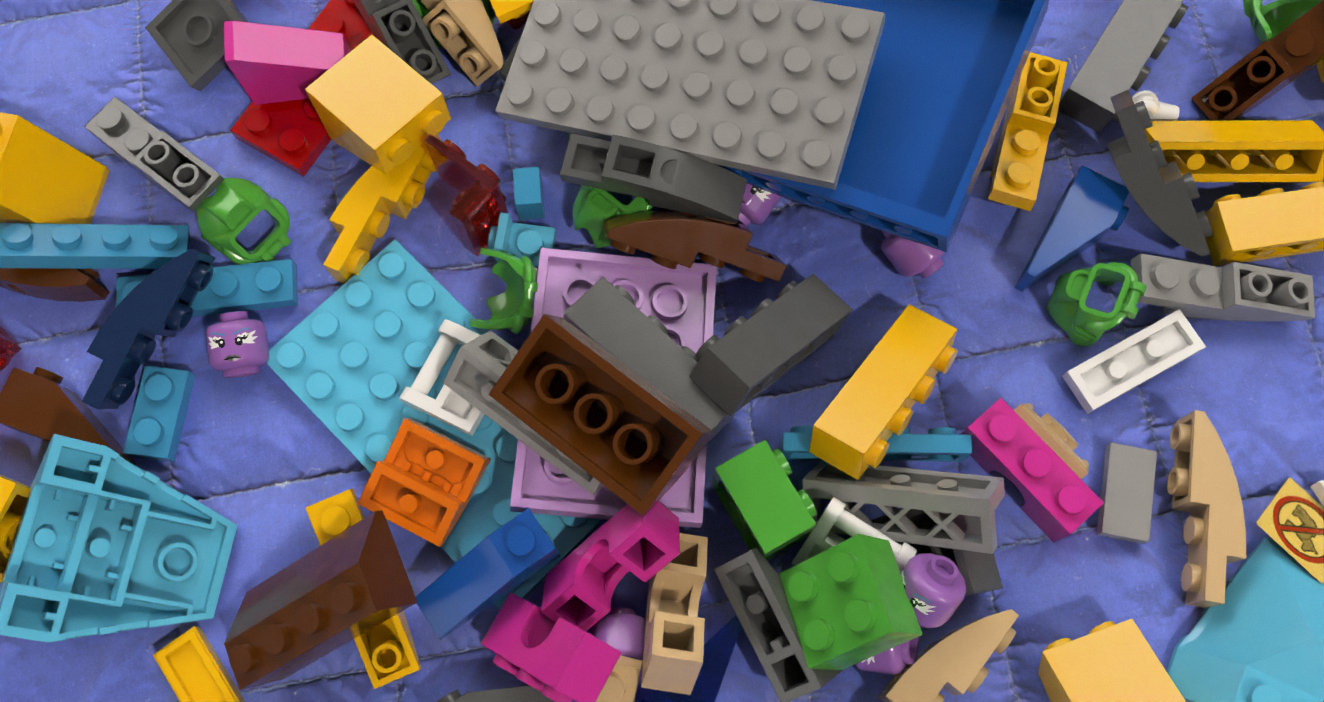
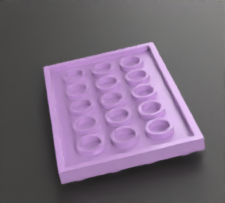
M541 248L537 274L538 289L535 292L531 332L544 314L563 318V313L604 277L614 287L619 285L627 290L634 299L635 306L647 317L652 315L660 320L666 327L668 336L680 347L686 346L696 353L713 336L717 267L711 264L693 263L691 268L678 264L676 269H670L655 263L650 258ZM518 440L510 511L523 512L529 508L535 514L609 520L627 505L626 502L604 485L592 495ZM707 444L702 448L686 472L659 500L662 505L679 517V526L701 528Z

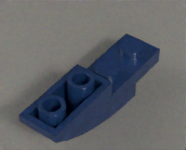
M191 249L152 272L121 301L102 325L87 350L88 353L103 361L82 402L98 410L118 409L119 405L124 404L130 398L135 388L133 378L138 368L149 360L155 350L156 341L153 340L155 335L175 337L177 332H181L188 325L193 314L191 305L198 291H203L211 281L214 271L211 266L216 257Z

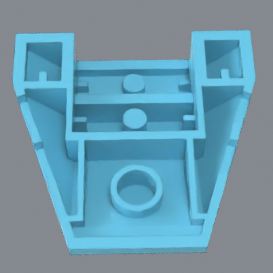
M54 434L32 483L1 582L0 635L41 642H55L146 627L151 628L214 618L238 525L187 494L183 495L160 481V478L140 469L120 457V454L107 446Z
M1264 537L1228 580L1230 583L1225 588V604L1207 607L1202 612L1203 616L1188 635L1183 636L1174 647L1166 672L1186 702H1324V582L1320 583L1272 538Z

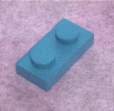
M145 366L123 450L124 454L136 458L175 462L195 380L194 374L186 370Z

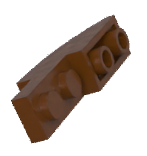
M1324 0L1269 42L1267 40L1191 98L1210 121L1237 120L1324 59Z
M666 210L631 213L606 219L602 227L606 238L611 239L610 245L629 254H635L636 249L653 254L652 261L670 269H676L678 264L691 268L697 252H700L699 259L708 264L723 268L725 262L740 267L739 273L761 283L764 282L765 277L780 282L786 265L776 255L748 245L753 233L744 224L738 222L733 223L696 214Z
M0 268V287L35 298L84 302L105 300L110 293L96 282L100 275L92 269Z

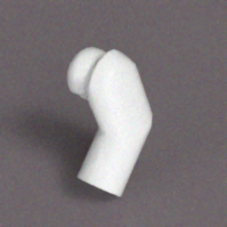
M1143 90L1132 96L1134 104L1144 101L1151 121L1178 120L1179 107L1159 102L1154 92Z

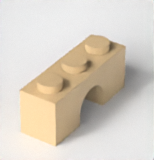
M680 533V554L649 579L641 688L691 695L703 664L705 618L698 617V607L707 573L708 537Z

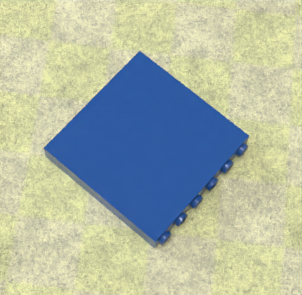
M813 0L885 13V25L836 190L722 165L717 166L746 178L747 184L764 191L947 253L1048 10L1049 0Z

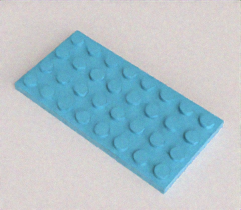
M395 239L361 269L358 276L354 275L274 345L269 350L267 364L371 474L377 461L385 460L404 418H412L491 459L462 515L444 544L440 546L456 563L488 535L522 513L510 511L518 439L486 415L483 416L473 436H470L424 412L413 409L399 400L404 388L412 386L440 337L438 330L445 319L479 335L485 334L488 330L469 326L470 319L476 318ZM456 344L427 396L436 400L444 386L443 382L460 347L463 345ZM533 513L561 556L510 592L526 599L545 580V575L575 550L604 519ZM510 592L494 602L499 609H501Z

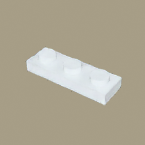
M1179 309L1070 369L1062 377L1085 412L1089 414L1198 353L1206 346Z

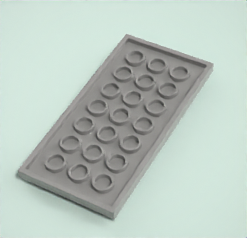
M534 0L495 112L502 119L611 141L613 134L637 139L686 153L712 164L836 190L885 25V13L813 0Z

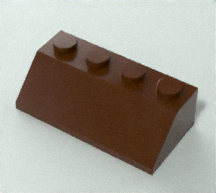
M544 314L488 394L642 516H645L686 472L714 433V431L567 320Z
M383 510L375 511L246 592L224 643L239 690L285 679L418 603Z

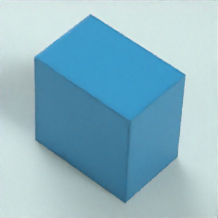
M540 168L513 169L515 206L519 219L545 218L544 190Z

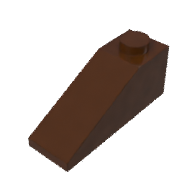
M15 367L13 368L0 393V424L50 442L52 436L57 434L104 445L120 454V457L136 465L130 456L123 453L124 449L86 404L82 402L80 397L60 385L63 377L39 367L35 368L33 374Z

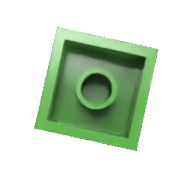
M764 440L715 467L712 488L749 551L757 548L768 561L808 537L816 526L813 517L817 515V511L808 494L803 489L797 492L788 478L792 470L784 454L779 448L772 451L767 441Z
M857 534L779 573L809 669L843 670L923 635L913 606L906 594L902 575L889 540Z

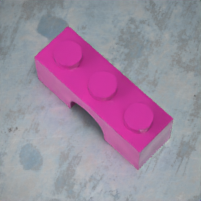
M1002 398L997 400L960 434L971 435L972 454L970 456L986 473L995 470L1007 477L1018 488L1025 500V504L1020 508L1053 543L1071 535L1104 504Z
M659 501L645 516H642L628 504L624 506L545 575L541 613L555 623L558 618H561L584 631L590 629L611 611L613 592L620 580L629 571L645 583L680 554L679 517Z
M511 592L481 642V645L496 653L492 663L515 675L517 679L537 689L541 694L555 702H572V700L577 702H596L622 653L561 618H558L555 623L541 613V608Z

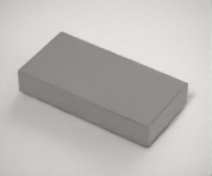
M1112 442L1105 446L1100 499L1104 504L1099 507L1097 535L1140 544L1149 542L1157 451Z

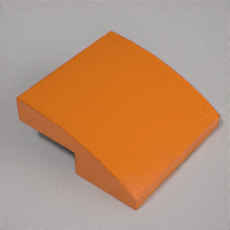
M404 418L385 460L377 461L357 504L372 512L383 510L387 520L440 547L444 544L462 515L491 459L412 418Z

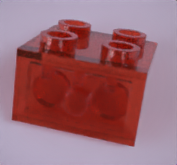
M429 134L424 143L439 177L460 192L455 198L449 214L464 247L478 257L480 255V248L487 247L491 227L498 226L500 213H508L505 204L507 199L499 186L500 179L484 164H479L476 167L466 160L465 153L452 141L446 139L444 142H441Z

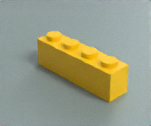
M1312 120L1152 121L1153 126L1144 130L1149 143L1158 140L1167 164L1175 161L1182 175L1191 172L1194 182H1323L1324 131Z
M1324 182L1312 183L1297 191L1284 192L1282 188H1274L1261 192L1255 197L1241 198L1239 194L1227 195L1214 201V206L1206 212L1213 235L1206 237L1205 240L1211 253L1212 264L1216 267L1228 265L1231 262L1244 263L1324 251Z
M909 304L815 422L809 452L856 480L860 479L869 465L877 468L889 448L888 439L893 433L898 436L903 433L913 415L911 410L916 401L920 404L925 403L936 383V380L933 378L938 372L945 374L953 364L958 350L952 346L958 329Z

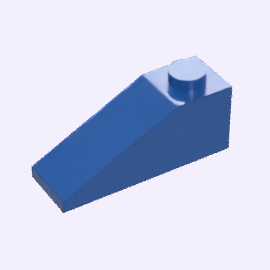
M1082 165L1063 193L1015 288L1023 292L1098 242L1109 229L1117 231L1130 209L1123 205L1129 194L1127 187Z
M528 508L488 535L416 596L418 602L416 604L438 639L441 640L561 555Z

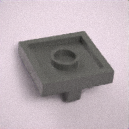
M172 0L145 28L190 87L202 91L227 66L224 48V22H248V20L232 0Z

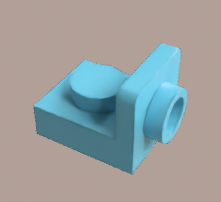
M500 213L498 226H492L490 229L488 248L505 251L518 257L525 255L531 259L532 265L538 268L540 249H555L556 228L513 223L510 213ZM495 257L498 263L500 261V258Z

